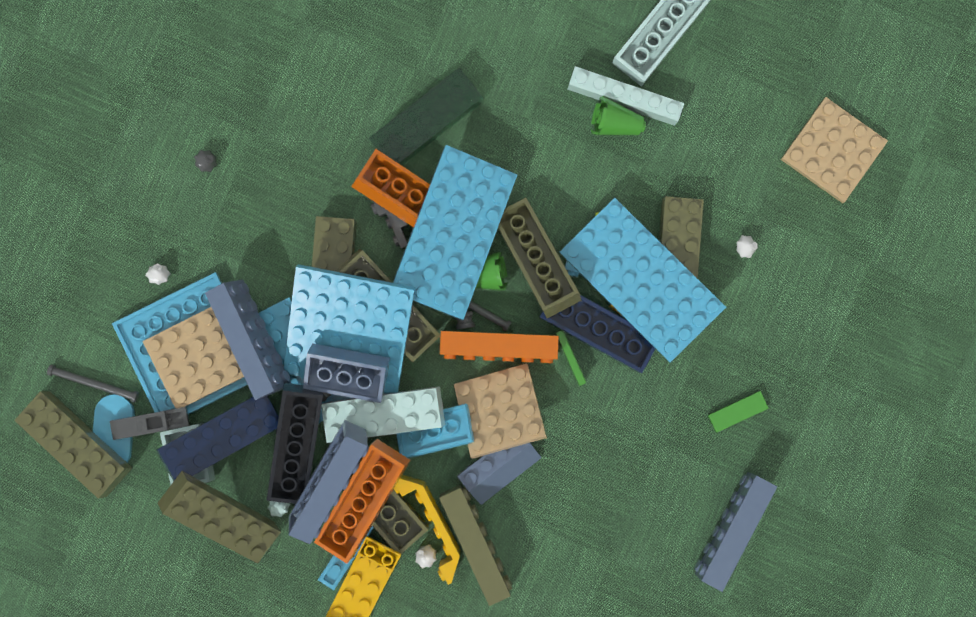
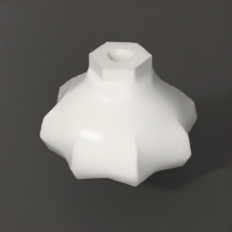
M742 235L739 241L736 242V251L740 254L741 258H751L758 248L757 243L753 241L751 236Z
M155 264L149 267L145 276L149 278L150 283L160 285L168 281L171 273L168 271L167 266Z
M431 545L420 546L419 550L415 553V562L422 569L432 567L433 563L437 560V551Z

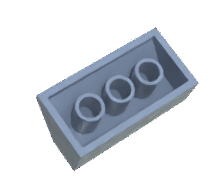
M312 343L306 357L303 389L381 403L390 358Z
M531 443L480 456L458 473L457 477L471 495L482 505L542 457Z

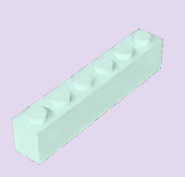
M576 66L567 89L600 100V97H606L635 113L674 126L679 121L684 106L682 102Z

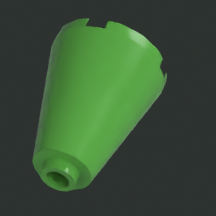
M606 97L599 98L602 101L601 103H596L591 124H594V129H591L592 134L639 135L641 132H644L646 121H644L643 116Z
M501 252L487 256L476 288L491 290L507 289L508 282L504 283V278L507 277V269L504 257H500Z

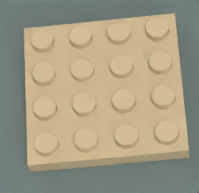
M825 97L780 160L838 201L844 203L888 140Z
M212 307L142 341L175 408L186 407L244 378Z
M527 363L454 384L458 405L468 404L474 442L468 444L472 459L547 438Z

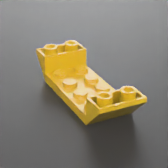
M402 475L394 490L397 494L400 493L401 496L417 490L415 496L420 504L423 503L426 507L424 513L428 521H433V530L437 538H442L444 542L442 547L448 557L440 560L438 574L441 580H446L449 585L452 583L461 549L426 482Z
M366 536L326 617H369L401 553Z

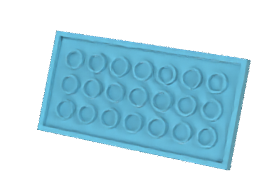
M445 145L393 283L415 287L413 301L464 320L517 174Z
M616 198L601 210L560 251V254L669 362L680 354L726 308Z

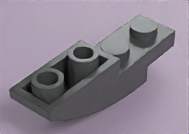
M373 201L371 207L374 214H378L381 218L388 216L385 221L389 229L393 228L395 236L392 237L396 247L400 246L402 250L406 249L408 242L402 229L409 227V225Z
M187 407L112 420L110 421L113 440L186 427L190 426Z

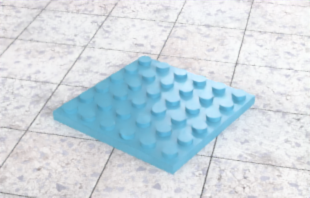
M298 264L295 270L284 369L289 375L304 378L307 352L312 343L388 357L390 361L383 394L398 392L415 287Z
M216 272L112 323L154 412L176 408L142 341L210 308L211 305L205 292L222 284ZM245 378L186 406L188 414L247 386Z

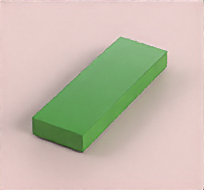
M561 330L555 333L556 336H559V344L578 386L585 384L586 380L564 331Z
M758 391L708 414V418L717 433L769 408L761 391Z

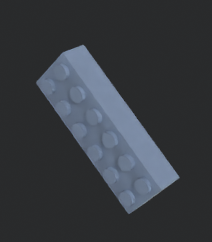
M243 280L224 282L205 292L254 399L257 400L282 390L284 382L291 383L290 375L284 369L282 358L277 353L274 341L265 328V322L257 311V305L250 296L247 284Z
M347 420L343 421L289 515V536L311 544L313 538L319 536L322 523L327 522L330 516V509L332 506L337 505L342 489L345 490L347 488L350 475L357 471L360 458L365 457L368 452L369 446L367 445L366 429Z
M747 472L746 475L744 474L740 479L739 485L741 486L739 490L733 493L729 509L726 508L724 510L720 526L717 525L715 527L711 543H707L703 551L705 554L702 560H699L694 568L696 571L695 575L701 581L723 592L777 489V486L750 472Z

